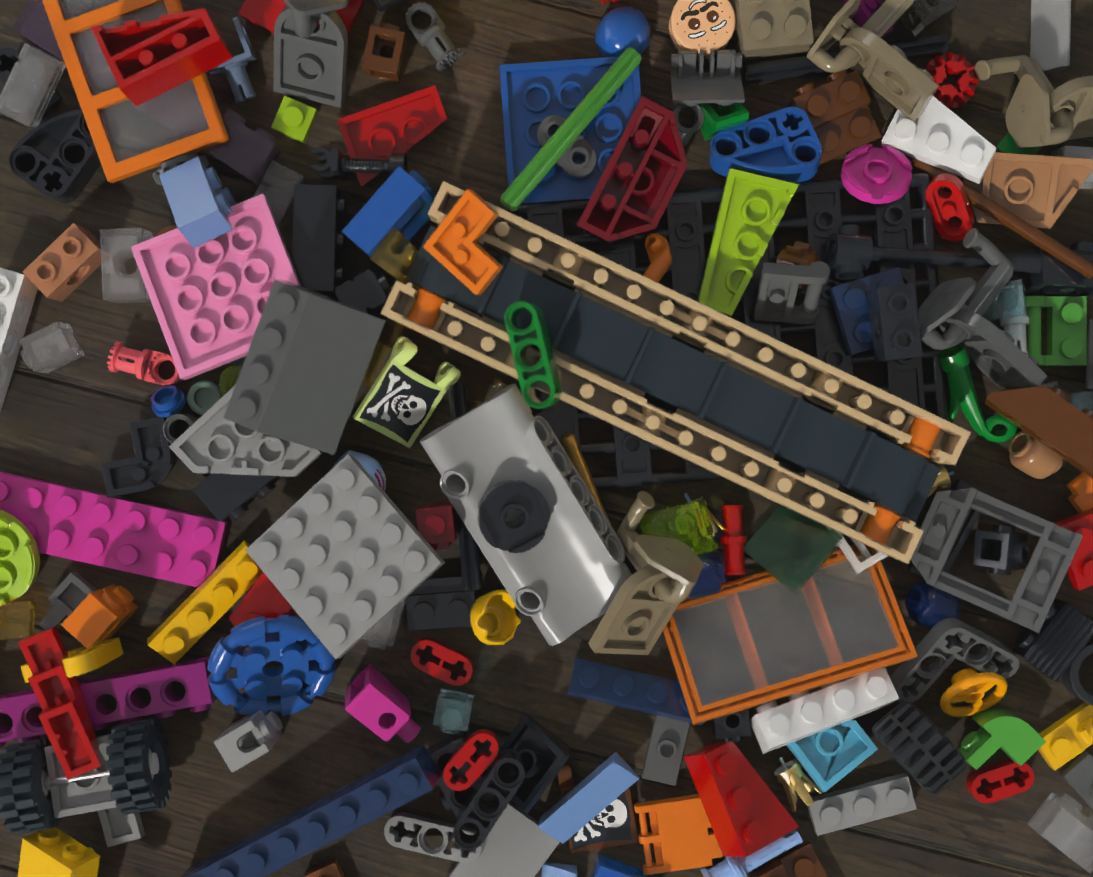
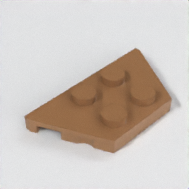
M995 152L980 184L963 177L962 179L965 184L1032 226L1051 229L1092 172L1093 159ZM972 205L977 222L1001 224Z

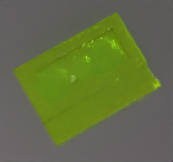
M704 499L645 513L640 521L643 535L677 539L688 545L696 555L711 552L718 548V544L714 542L712 536L714 531Z

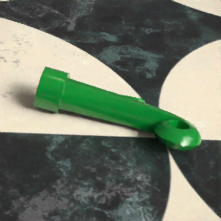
M959 344L939 352L937 358L942 370L946 373L949 386L950 404L948 417L954 420L960 406L973 430L983 439L996 443L1006 442L1016 434L1017 426L1005 417L996 414L985 421L968 365L970 359L965 346ZM997 424H1004L1006 426L1003 430L996 431L992 429Z

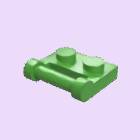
M1026 296L1025 308H1027V316L1029 317V325H1027V352L1038 361V366H1086L1087 296ZM1041 308H1047V355H1041Z

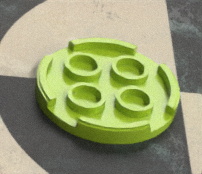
M0 510V606L22 596L33 585L40 568V555L36 541L27 527L13 515Z

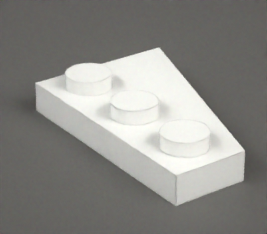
M934 96L925 111L915 122L897 109L882 139V145L891 146L904 155L980 184L996 152L995 146Z

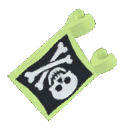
M401 336L396 340L389 360L356 410L353 418L411 448L446 391L460 378L461 372L451 363L442 362L436 373L435 380L432 382L404 366L416 354L417 346L408 338Z

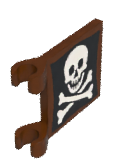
M615 751L626 762L624 752ZM569 760L566 761L557 773L562 798L579 784H573ZM630 787L568 839L571 854L638 843Z

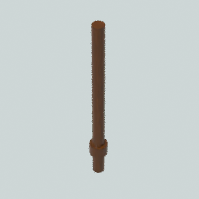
M915 158L911 161L912 168L920 173H928L931 180L943 173L954 175ZM962 182L971 205L1087 278L1091 279L1093 277V263ZM941 187L942 190L946 188L947 190L951 191V189H949L948 187Z

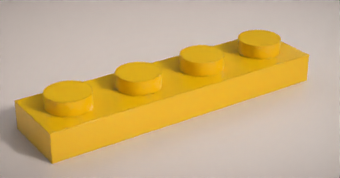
M244 540L147 638V645L175 664L262 575L263 571L245 551L250 544Z

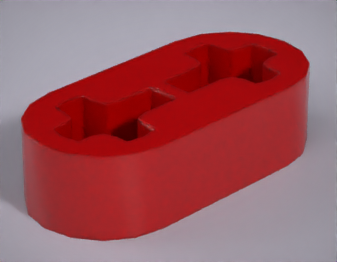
M430 637L421 638L412 647L411 661L419 670L454 686L463 685L471 678L473 662L465 653ZM427 645L433 648L432 654L440 658L441 661L438 662L432 658H429L427 662L421 661L422 654L417 651L418 648L424 650ZM458 660L464 663L463 669L467 673H460L457 677L452 676V668L443 664L444 661L453 665Z
M487 729L475 731L448 759L444 767L443 779L450 789L455 791L466 790L495 760L499 750V741L495 733ZM479 740L483 743L489 740L491 742L489 746L491 752L488 754L483 751L475 759L472 756L477 749L475 741ZM466 762H469L470 765L465 773L467 778L465 780L462 777L456 780L453 779L452 767L455 766L459 769Z
M1008 758L970 772L966 779V789L977 801L984 804L993 803L1029 790L1034 783V771L1028 764L1024 763L1020 766ZM1015 768L1023 772L1018 775V782L1008 778L1014 775L1013 769ZM982 779L992 783L986 786L987 792L985 793L976 789L981 786L980 780Z

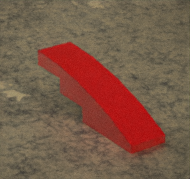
M56 626L21 639L18 644L33 674L28 680L42 708V712L38 717L67 780L101 767L103 761L87 705L77 677H67L62 659L68 657V653Z

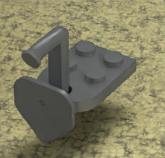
M283 0L287 5L280 12L274 25L273 91L341 108L345 100L348 34L344 22L334 10L345 8L350 0Z
M972 228L965 235L963 245L965 248H973L991 266L977 284L971 277L947 280L930 293L917 311L920 339L931 348L937 350H944L959 344L964 345L970 361L998 387L1040 386L1047 375L1038 367V361L1033 356L1022 352L1014 344V338L1009 333L998 329L994 324L982 317L1012 277L1014 268L1011 261L990 240L980 234L977 228ZM939 324L943 332L941 335L934 329Z

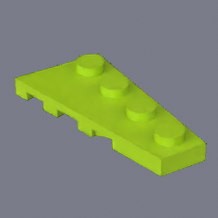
M731 168L728 170L697 302L727 316H731L734 313L760 258L763 256L799 184Z

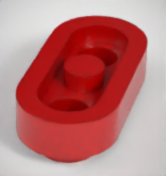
M939 174L930 181L926 189V201L933 215L938 233L949 241H961L967 232L973 228L975 222L974 214L962 181L952 174ZM941 187H948L951 189V192H945ZM952 217H959L962 221L956 222Z

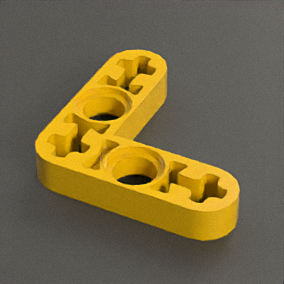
M117 637L100 642L89 649L84 646L67 651L68 657L62 659L67 677H73L98 669L120 657L124 652L120 638ZM26 663L20 667L24 681L28 683V678L33 674Z

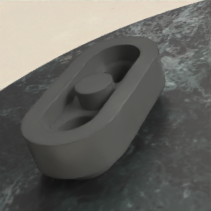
M553 115L541 121L537 130V140L541 148L551 138L548 131L551 128H559L566 120L565 118ZM579 135L556 164L569 177L583 179L593 172L596 165V154L588 142ZM577 153L584 155L585 162L580 165L575 164L572 160L573 155Z

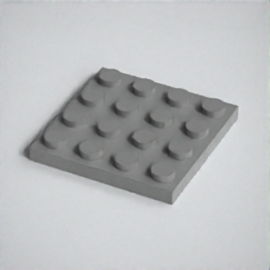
M347 454L245 550L335 659L341 658L445 563L351 454Z

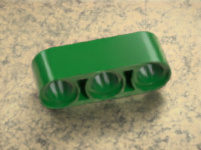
M522 301L511 304L505 313V325L523 398L529 406L534 408L551 407L559 401L562 391L544 314L537 305ZM523 309L531 311L533 316L532 324L526 329L520 328L517 323V316ZM532 345L538 346L542 355L540 362L534 366L530 365L526 360V351ZM540 381L546 382L550 387V396L544 402L539 401L534 394V388Z

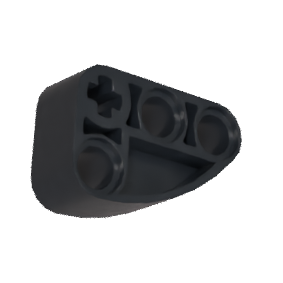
M82 109L60 114L41 123L17 143L8 157L9 168L15 175L42 194L61 203L75 201L101 165ZM100 110L114 147L120 137L119 124L114 118ZM80 149H84L85 156L83 160L75 164V153ZM35 157L36 163L34 168L27 172V161ZM58 181H60L63 184L60 190L59 187L56 186V183Z

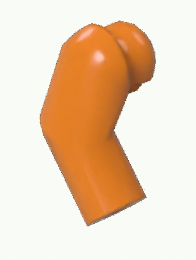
M651 233L646 237L644 244L650 265L642 276L659 283L672 264V255L667 239L659 233Z

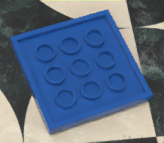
M620 56L499 65L508 187L540 151L541 146L537 140V130L541 121L553 115L567 119ZM639 65L580 134L595 151L596 165L593 172L586 178L573 179L566 175L555 163L522 204L591 198L641 99ZM551 128L548 131L549 136L552 137L558 128ZM577 153L573 155L572 160L575 164L580 165L585 162V157Z

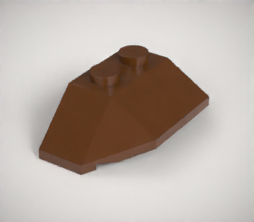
M1044 385L992 392L987 396L985 404L1093 479V411L1084 408L1082 411L1069 403L1072 398L1057 387H1053L1050 390Z

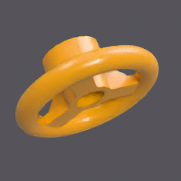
M974 668L963 669L952 676V685L941 696L940 707L945 714L953 717H966L978 714L991 708L1003 698L1007 691V681L997 673H978ZM996 685L995 690L982 700L985 692ZM963 701L971 703V705L961 707L951 705V703Z

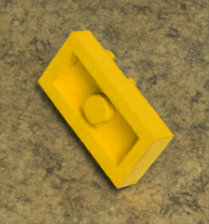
M1086 702L1082 703L1039 733L1046 743L1038 751L1053 770L1056 771L1093 744V705Z

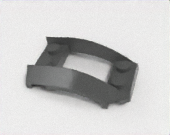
M972 487L936 492L920 529L924 532L910 560L919 570L927 584L1039 633L1083 535L1002 502ZM971 508L1040 538L1012 601L943 572Z

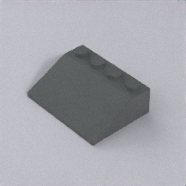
M275 279L223 418L254 431L334 455L386 320L287 280Z

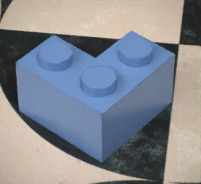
M196 157L159 175L177 227L193 248L233 230L228 215L232 214L231 206L236 205V202L227 187L221 189L222 183L213 167L207 169L200 158Z

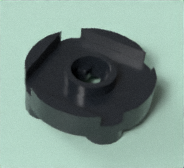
M507 480L491 487L479 501L477 521L482 535L491 546L508 551L509 553H522L534 548L542 541L550 521V509L545 497L537 488L523 480ZM512 507L516 511L520 509L523 511V514L519 516L520 523L515 526L511 521L504 522V517L508 515L507 510Z

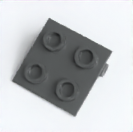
M735 49L717 50L716 65H714V50H710L709 65H703V50H699L698 65H696V50H678V54H671L670 77L673 104L680 103L685 106H695L699 103H717L728 106L734 103H745L740 74L742 53H735Z

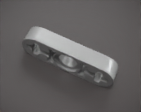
M405 812L394 815L387 821L384 828L387 842L394 847L465 864L477 860L485 847L484 841L478 848L471 850L469 854L464 853L465 850L457 844L451 847V851L447 850L451 842V832L453 833L454 824ZM401 821L404 822V828L410 831L417 830L418 825L422 826L418 836L407 833L402 838L398 837L399 831L394 830V827L400 824ZM461 826V830L465 834L473 835L478 832L474 828ZM436 828L443 834V844L441 846L432 847L427 843L425 836L428 829Z

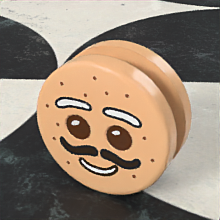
M678 0L673 8L668 26L669 37L677 51L696 50V60L699 57V50H703L704 60L709 59L710 50H714V57L717 56V50H724L733 35L736 23L734 9L729 0Z

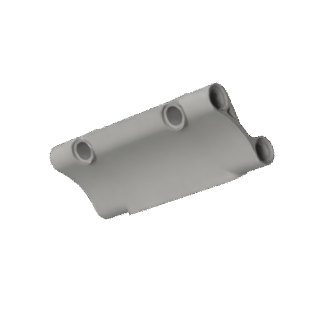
M514 383L498 391L470 412L435 429L422 438L420 443L441 474L440 487L442 492L453 504L454 509L514 601L516 608L524 615L531 616L547 643L553 646L563 642L591 621L604 615L620 587L632 573L627 565L623 563L625 551L620 539L557 436L542 416H532L531 408L525 402L523 395ZM507 480H523L537 488L545 497L550 509V521L542 541L534 548L522 553H509L508 551L491 546L482 535L477 521L479 501L491 487ZM513 507L508 509V515L504 517V522L511 521L514 526L520 523L519 516L523 514L522 509L517 511Z

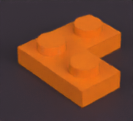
M467 189L423 247L475 295H481L503 268L498 261L477 243L499 213L476 192Z

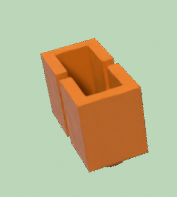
M112 584L91 592L61 625L83 646L89 649L111 638L139 607L133 602L134 597L127 589Z

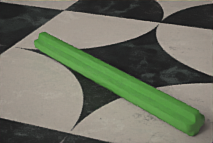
M632 47L625 49L501 195L500 202L504 207L512 212L517 210L642 60L640 53L636 52Z

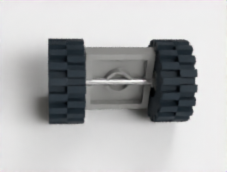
M152 718L119 724L111 729L112 734L96 737L103 765L67 780L48 738L5 746L2 749L3 754H0V818L5 819L4 826L6 829H11L10 832L13 834H23L56 827L58 822L66 816L116 807L121 809V813L127 815L165 807L166 802L170 798L168 792L171 791L172 787L169 782L170 778H172V770L169 767L171 756H168L167 752L169 749L168 742L164 740L165 733L164 730H160V723Z

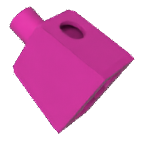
M371 663L346 687L345 710L384 741H389L397 734L406 743H409L419 733L421 727L410 718V701Z

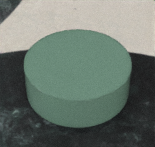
M199 381L192 385L188 391V404L194 412L203 415L224 396V391L215 382Z

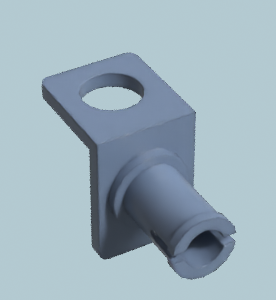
M237 16L232 19L245 53L234 56L233 59L207 72L212 75L225 73L234 95L235 103H241L246 101L245 96L249 100L257 96L245 68L249 62L257 60L245 25Z

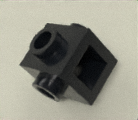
M993 524V530H976L973 565L989 567V573L1011 575V569H1025V563L1030 556V545L1027 542L1028 534L1015 533L1014 526Z

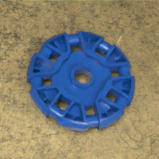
M279 614L278 618L264 619V616L255 617L232 628L231 634L228 637H222L216 643L207 666L208 671L211 672L208 677L210 687L218 700L224 705L231 704L234 706L235 712L246 716H251L261 710L265 716L270 711H273L275 714L281 713L282 717L307 708L313 704L314 697L317 695L322 696L331 685L337 667L334 663L336 659L302 618ZM239 645H242V646L249 645V646L246 647L245 650L243 651V648H241ZM270 661H278L281 663L278 667L275 668H267L264 666L266 663ZM303 681L308 684L305 688L302 687ZM244 687L245 692L239 693L238 691ZM280 695V699L267 700V696Z

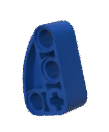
M792 106L716 133L710 144L709 163L713 171L727 177L728 170L731 168L786 182L800 183L813 178L817 173L822 155V147L808 115L801 108ZM755 138H760L765 142L757 144L751 140ZM721 150H729L733 154L725 156L721 155L718 152ZM807 156L811 159V161L803 162L800 161L797 157Z

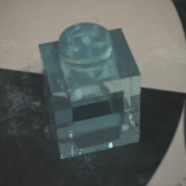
M441 689L437 699L433 725L440 726V731L449 734H460V730L467 731L475 695Z

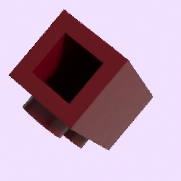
M451 502L421 505L416 508L418 532L434 550L450 548L452 542L456 541L459 536L457 512Z

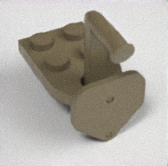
M849 0L832 18L806 56L817 67L826 72L835 73L849 68L853 71L858 70L862 80L913 122L925 111L939 87L928 71L916 68L907 60L905 53L895 45H889L881 39L912 6L915 0H886L861 28L853 22L861 0ZM836 41H839L840 53L833 58L826 51Z
M1027 55L995 58L987 61L979 60L975 64V73L980 80L985 81L992 75L1015 72L1020 80L1006 111L1007 130L1018 147L1053 145L1065 142L1066 140L1093 136V76L1076 78L1054 89L1038 63Z
M640 491L637 494L636 500L631 505L617 530V536L624 547L625 555L637 572L632 574L622 584L588 644L594 653L649 655L679 603L683 602L690 594L703 568L702 561L682 541L668 537L638 535L635 531L646 511L652 509L655 505L653 497L645 491Z

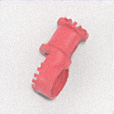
M119 341L114 343L112 350L109 352L112 354V356L108 355V358L111 360L107 361L110 372L124 371L135 374L140 380L165 386L176 385L182 380L172 355L149 349L140 351L125 347L123 342ZM127 358L134 360L135 363L128 362ZM166 360L171 361L175 366L174 376L168 380L162 379L158 372L160 364Z

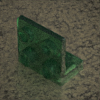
M780 505L744 546V552L796 595L841 545L843 537L831 528L827 531L818 522Z

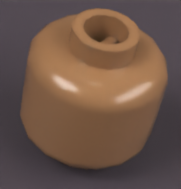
M1025 431L1017 433L1009 444L1011 464L1034 479L1046 478L1056 473L1062 466V457Z

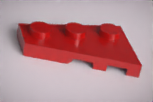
M436 85L336 121L350 159L386 160L390 158L391 153H407L447 121V117ZM356 172L361 188L380 174L375 172Z

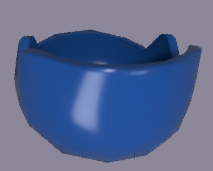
M617 7L609 11L601 19L595 30V44L600 54L604 57L620 56L628 47H632L636 52L642 54L650 43L651 27L648 20L640 10L633 7Z

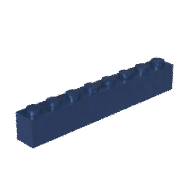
M422 745L189 867L181 877H265L433 790L441 774L425 745Z

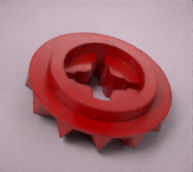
M952 51L937 55L925 67V70L932 75L934 82L938 86L947 77L946 71L949 75H958L960 73L961 76L955 82L956 88L952 84L939 86L933 95L948 109L964 105L975 94L974 91L979 79L976 78L975 74L976 66L971 65L966 60V55L959 56L953 54Z

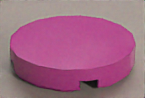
M866 144L852 150L845 157L841 170L842 184L852 196L859 200L873 204L890 203L900 199L909 190L913 176L911 173L912 165L909 159L897 149L887 145H882V148H872L873 144Z

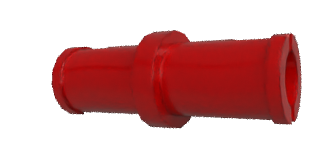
M743 505L720 506L722 525L726 528V530H722L723 537H719L720 544H723L724 575L746 574L744 543H747V536H744Z

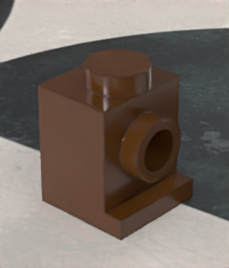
M386 23L381 24L380 27L370 25L362 68L367 77L400 83L408 42L406 34L401 32V28ZM390 49L393 51V56L391 58L382 57V52Z

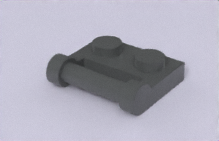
M815 261L809 266L764 262L754 309V320L796 324L815 323L820 311L818 307L819 297L823 284L828 281L830 267L821 261ZM799 284H808L804 302L799 306H794Z

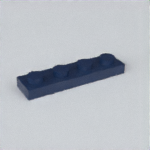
M575 658L568 695L692 723L678 681ZM696 686L702 706L708 704L710 689Z

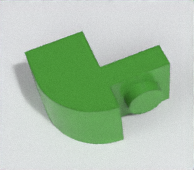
M987 709L971 717L980 728L967 734L961 741V747L958 750L964 756L966 762L976 770L999 748L1010 759L1022 766L1046 741L1027 722L1014 714L1002 709Z

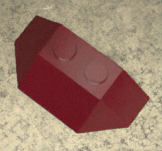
M643 96L641 97L577 227L608 243L656 229L688 165L674 112Z

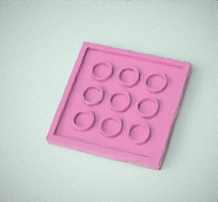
M264 194L231 206L232 214L228 215L233 230L193 248L178 228L131 246L180 379L187 380L246 356L274 280H287L301 286L268 199Z

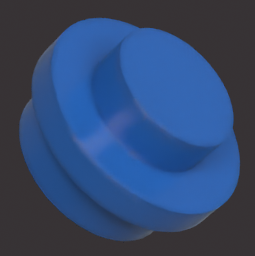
M173 385L163 386L156 390L151 397L152 410L158 417H170L178 414L186 404V396L182 390L177 389Z

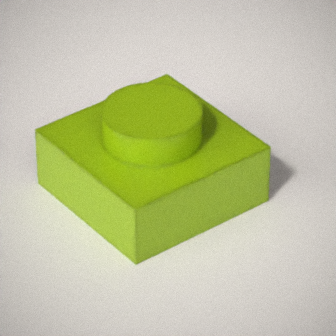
M284 96L271 128L278 133L306 144L319 112L313 107Z

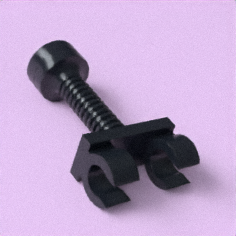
M318 147L310 152L316 156L323 155L318 161L326 163L325 165L310 166L326 180H333L335 178L346 180L347 172L350 171L361 173L382 172L391 176L399 166L406 172L408 169L406 153H391L390 158L386 160H364L362 158H346L336 148H332V151L329 152L323 147Z

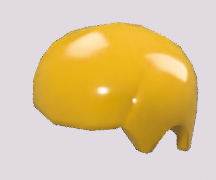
M497 589L490 591L476 599L471 607L470 622L474 635L486 645L505 644L514 637L517 626L521 622V619L517 617L515 612V603L507 590Z

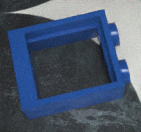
M399 166L342 232L379 266L386 270L430 220L428 212L434 202L433 198L436 193L428 187V182L416 171L412 170L408 174Z

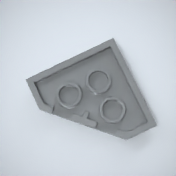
M235 386L169 446L193 473L296 477L323 453V451L266 435L224 419L223 417Z

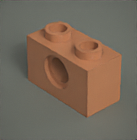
M73 223L22 272L47 298L63 302L112 254L88 229Z

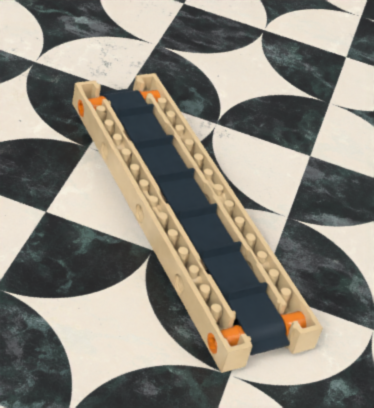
M443 181L428 212L430 220L439 226L466 191ZM489 202L487 203L499 215L477 243L484 250L487 247L504 255L502 258L485 250L503 268L481 295H475L423 247L437 229L433 226H430L406 277V280L422 287V289L418 288L416 290L417 288L412 283L407 282V285L396 280L381 312L383 316L517 380L519 379L505 325V313L510 305L516 302L524 301L537 305L545 317L560 379L562 394L559 400L907 564L924 532L915 527V522L941 470L940 467L932 463L956 465L971 433ZM544 274V275H546V276H548V277H550V278H552V279H554V280H556V281H558V282H561V283H563V284H565V285H567V286H569V287H571V288H573V289H575V290L572 291V290H570V289H567V288H565V287H563V286H561V285H559V284H557V283H555V282H553V281H551V280H549V279H546V278L542 277V275ZM455 304L479 315L482 319L479 320L458 310ZM528 309L521 310L517 316L519 327L526 329L532 324L533 316L531 311ZM674 336V337H676V338H678V339H680V340H682V341H685V342H687V343H689V344H691V345H693V346H695V347H697V348L703 350L704 352L702 353V352H700V351H698V350H696V349H694V348H691V347H689V346H687V345H685V344H683V343H681V342H679V341H677V340H675V339H673V338H671V337ZM530 346L526 351L527 362L533 366L540 362L542 357L541 351ZM540 381L536 384V389L550 395V387L546 382ZM646 394L675 408L676 411L671 413L647 402V399L643 398V396ZM802 398H804V399H806V400H809V401H811V402H813V403H815V404H817V405H819V406H821V407H823V408H825V409H827V410H830V411H832L833 413L830 414V413H828V412H826V411H824V410H822V409H820V408H818V407H815V406H813V405H811V404H809V403L803 401ZM876 433H878V434H880V435H882V436H884V437H886V438H888V439L885 440V439H883V438H881V437H878V436H876ZM776 456L804 469V474H799L779 465V462L773 460V457ZM838 487L844 488L867 500L853 498L837 489ZM898 514L907 517L913 521L902 519L900 516H898Z

